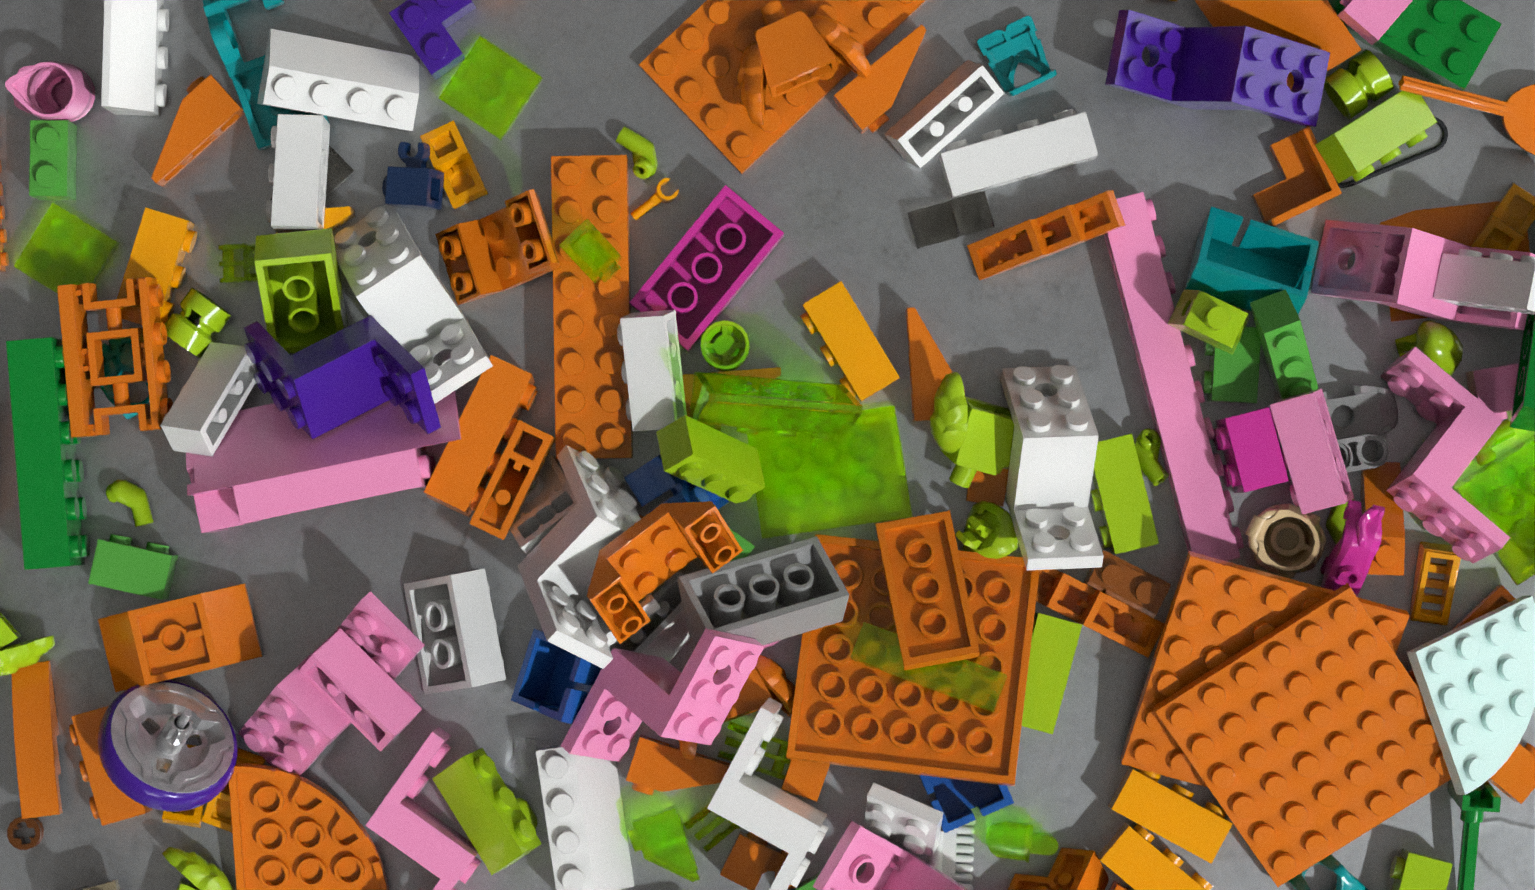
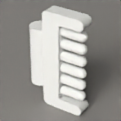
M976 820L965 825H975ZM961 826L947 833L941 830L939 844L933 857L929 856V864L955 881H972L973 876L971 874L955 873V871L972 872L973 866L970 864H955V862H973L974 857L972 855H956V853H973L974 847L956 845V843H974V837L957 836V834H974L975 829L973 827ZM957 882L966 889L973 890V886L970 883Z

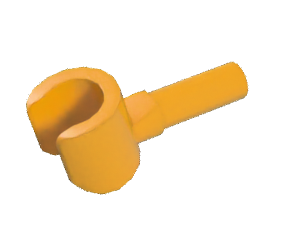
M670 178L660 180L656 186L655 193L630 213L635 220H638L661 202L665 204L675 200L679 189L671 196H665L661 192V187L666 185Z

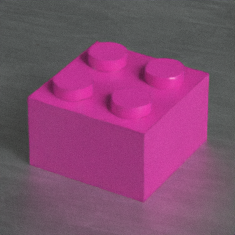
M1270 407L1215 420L1217 428L1213 429L1215 436L1213 441L1217 451L1223 450L1226 465H1223V479L1226 487L1232 486L1234 493H1245L1289 481Z

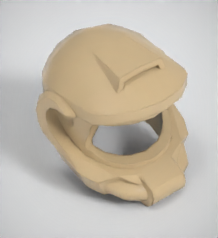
M1275 504L1263 510L1259 515L1254 514L1245 534L1248 535L1249 548L1254 553L1255 561L1260 567L1289 579L1294 578L1296 573L1313 569L1321 558L1327 542L1324 531L1319 524L1320 516L1313 512L1302 515L1300 507L1292 504Z

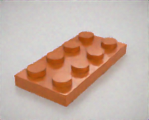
M950 510L875 524L903 669L910 670L979 657L980 651Z

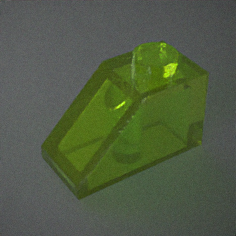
M588 219L559 245L594 284L600 279L606 283L621 269L617 262L622 259V256Z
M676 805L633 819L632 825L634 829L629 830L628 834L635 852L641 850L644 859L691 882L700 880L701 875Z

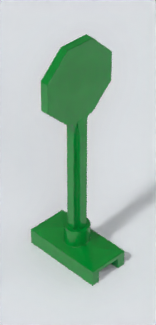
M1449 780L1447 791L1461 809L1460 820L1463 821L1457 890H1474L1479 826L1483 822L1484 812H1500L1501 797L1488 780L1466 795H1457L1452 780Z

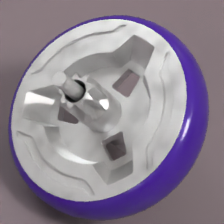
M165 680L144 686L135 685L125 690L107 708L99 726L98 753L108 777L126 796L152 809L178 812L191 810L208 803L226 787L237 762V738L225 712L209 696L183 683ZM148 721L159 730L150 735L142 724ZM188 738H197L199 746L188 748L186 741Z

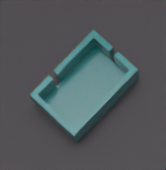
M1211 206L1198 234L1185 290H1200L1230 305L1252 311L1250 302L1286 289L1297 314H1299L1307 299L1312 277L1311 271L1314 267L1319 241L1251 219L1238 247H1236L1232 243L1243 222V216Z

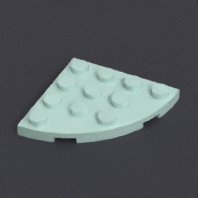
M1532 595L1521 596L1407 652L1457 795H1466L1491 778L1516 749L1529 724L1535 707V603Z

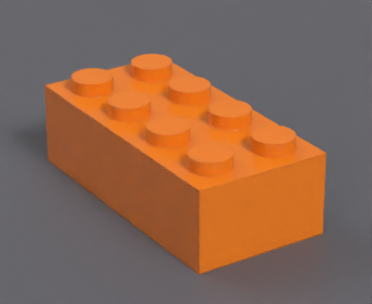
M493 355L489 357L493 366L481 374L459 419L461 439L447 443L424 490L429 499L469 518L481 500L485 491L484 487L489 477H492L502 456L501 452L505 444L509 442L519 421L518 417L522 409L529 411L538 393L531 373Z

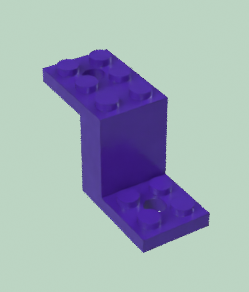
M1129 9L1119 10L1105 85L1193 110H1252L1302 126L1316 127L1330 52L1247 26L1184 27ZM1145 46L1150 53L1147 65L1142 60V51ZM1290 72L1294 78L1291 90L1287 86V77Z
M371 315L292 355H289L258 321L244 327L248 343L244 344V347L251 362L256 364L258 372L254 373V378L259 389L264 394L269 392L279 411L285 410L296 429L302 428L312 439L389 400L392 405H399L403 409L411 424L417 423L427 434L441 428L425 368Z

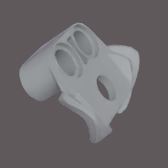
M1355 385L1354 393L1357 395L1326 400L1347 473L1377 468L1387 462L1390 456L1387 432L1394 429L1398 424L1396 398L1391 390L1378 386ZM1325 390V391H1323V394H1324V397H1325V399H1326V398H1327V392H1326V390ZM1340 405L1349 407L1353 413V420L1346 427L1337 426L1332 419L1334 409ZM1368 440H1373L1378 446L1377 457L1371 461H1367L1362 455V446Z

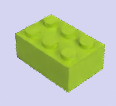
M332 228L257 235L254 263L267 332L288 354L296 353L348 327Z

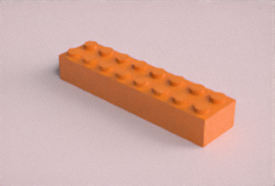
M627 155L551 156L552 241L561 266L553 270L556 459L558 460L557 455L566 445L580 453L586 451L595 459H632V421H629L626 415V401L629 398L628 385L624 383L621 373L622 363L625 361L624 350L617 338L620 318L631 313V304L629 303L631 301L628 157Z

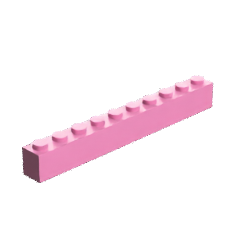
M1144 192L1117 198L1116 200L1126 226L1103 235L1153 424L1161 439L1160 450L1166 472L1169 474L1168 480L1187 552L1191 551L1224 561L1240 558L1238 549L1244 548L1239 527H1232L1229 516L1230 512H1234L1232 498L1229 490H1222L1219 476L1224 475L1223 464L1218 453L1213 455L1209 441L1215 438L1213 426L1209 417L1203 418L1200 403L1205 402L1203 389L1200 381L1194 382L1190 367L1195 366L1193 351L1190 344L1184 345L1181 330L1167 324L1174 311L1171 294L1176 293V288L1171 272L1165 273L1161 258L1166 257V250L1161 235L1155 236L1152 222L1156 221L1157 218L1151 199L1145 200Z

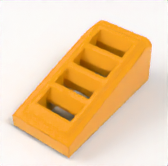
M1420 542L1412 592L1410 620L1448 625L1461 560L1452 551L1451 545ZM1431 557L1447 559L1446 564L1430 562ZM1428 572L1445 574L1444 580L1428 578ZM1425 587L1442 589V595L1424 593ZM1422 602L1441 604L1440 610L1421 608Z

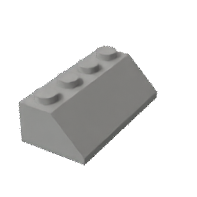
M817 536L730 561L713 574L707 568L678 577L687 628L695 646L705 628L754 638L762 645H766L842 622L849 598L846 587Z

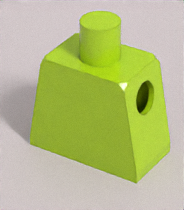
M1183 290L1167 324L1233 355L1249 322V315L1245 311L1200 290Z

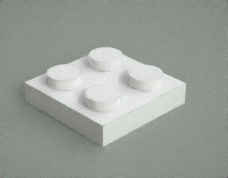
M873 782L867 794L864 827L885 839L890 838L903 844L912 853H924L933 857L939 844L943 812Z

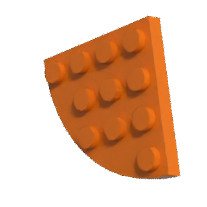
M236 763L229 781L237 890H389L384 865L376 846L359 820L340 800L321 786L295 773H288L268 765Z

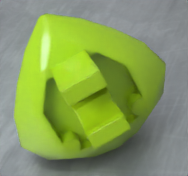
M1423 321L1415 334L1395 339L1400 357L1405 354L1403 352L1417 347L1450 376L1456 371L1462 361L1464 346L1458 336L1447 326L1435 321Z
M981 501L972 506L966 518L964 533L958 530L955 534L963 543L964 551L977 552L987 558L998 559L1006 557L1017 550L1019 545L1010 513L1001 506L986 501Z

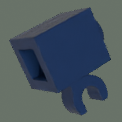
M400 142L398 155L406 167L388 166L387 176H385L382 184L385 204L399 208L441 210L444 172L426 168L427 160L430 156L429 144L419 142L418 152L412 157L410 154L411 144Z

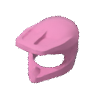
M44 61L35 65L24 66L18 70L17 74L5 82L6 89L13 95L14 105L18 109L43 120H68L70 122L79 120L90 111L95 100V87L87 73L75 65L58 61Z

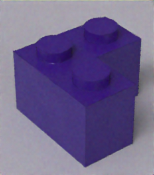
M407 0L389 12L435 80H438L467 60L446 28L476 8L472 0Z

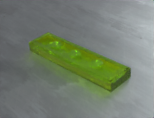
M866 622L863 623L850 656L851 660L993 713L1007 679L1006 674L966 659L904 670L897 634Z

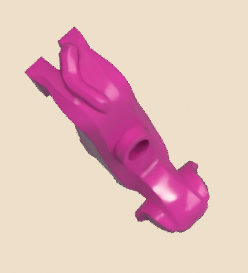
M1348 501L1343 513V519H1346L1342 538L1333 548L1329 557H1325L1320 567V571L1324 575L1320 587L1335 591L1348 583L1356 596H1358L1372 560L1381 544V520L1385 507L1373 505L1362 514L1361 502Z

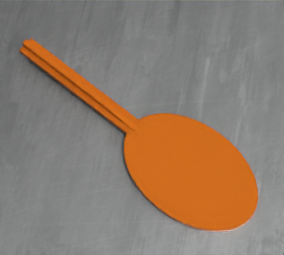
M1402 75L1401 80H1399V90L1502 116L1504 129L1512 141L1526 152L1535 155V84L1518 89L1505 102Z

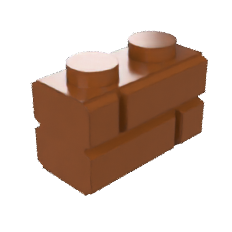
M1102 550L1104 555L1102 567L1090 568L1083 583L1155 618L1171 584Z

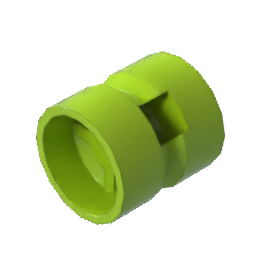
M1366 49L1348 62L1347 70L1339 68L1327 76L1324 89L1339 112L1350 120L1368 107L1369 99L1376 102L1393 90L1394 84L1382 63L1371 51Z
M191 287L180 302L182 311L180 313H172L165 326L168 337L193 355L201 358L209 344L213 342L211 334L213 332L220 333L232 315L206 295ZM200 316H202V317L199 319V324L197 325V324L194 322L195 319H197V318H199Z
M723 320L707 327L702 335L700 347L708 365L716 370L731 371L744 364L749 355L750 344L747 333L740 325L732 321Z

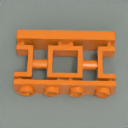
M139 277L137 279H126L127 298L98 301L97 287L93 283L57 286L71 438L110 435L109 416L138 413L140 431L163 430L161 423L166 413L171 409L173 401L171 398H168L167 383L171 379L169 362L164 359L163 345L167 343V329L164 322H161L160 307L163 306L164 295L161 285L157 284L156 278ZM141 306L142 328L123 329L121 308ZM106 310L108 331L89 333L87 311ZM131 337L134 374L105 377L102 340ZM148 381L150 404L130 405L128 383ZM113 385L115 407L96 409L94 386Z

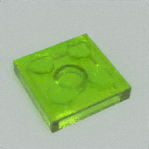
M480 36L439 96V99L502 141L543 81V77Z
M52 203L13 267L58 294L57 286L95 284L119 242L56 203Z

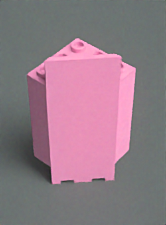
M456 390L435 403L441 428L430 434H427L417 423L411 424L403 409L399 405H392L390 400L314 439L302 428L296 429L290 421L285 410L279 411L275 404L239 411L213 456L186 453V470L191 484L187 485V496H194L201 534L226 531L228 528L256 523L265 519L413 488L425 489L436 468L434 456H427L426 446L461 439Z

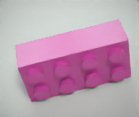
M725 185L629 303L639 312L675 310L679 345L690 352L701 339L707 327L714 323L782 240L784 232Z

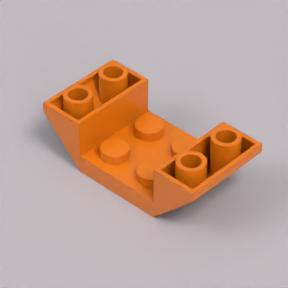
M534 189L527 190L504 201L505 208L486 217L458 223L435 234L458 305L515 288L561 267L539 197Z
M712 501L662 503L599 550L587 597L613 636L621 644L651 621L639 604L642 598L654 591L697 557L713 574L743 550Z
M245 583L98 619L115 692L127 690L135 685H149L263 657Z

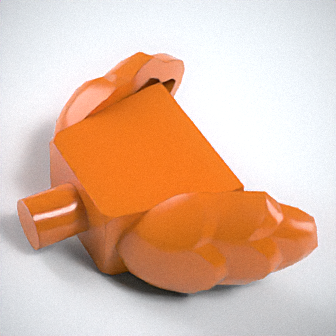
M773 1L763 6L760 10L767 26L754 32L756 41L749 44L741 56L737 80L741 85V103L747 108L751 122L763 125L765 119L766 79L772 99L838 70L836 59L864 79H867L872 72V68L865 56L864 47L850 35L848 28L842 23L822 15H814L808 18L804 11H798L787 16L781 1Z
M760 655L755 668L749 674L737 701L731 707L723 723L759 711L769 697L783 704L780 709L791 718L795 686L786 677L785 670L772 659ZM678 740L683 757L694 760L697 743Z

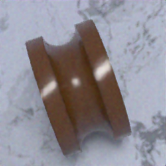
M22 816L15 818L7 829L9 842L19 850H28L37 846L44 837L43 823L37 817L22 819ZM21 822H26L28 828H34L35 835L29 837L30 843L25 842L24 837L17 836V830L23 827L20 824Z

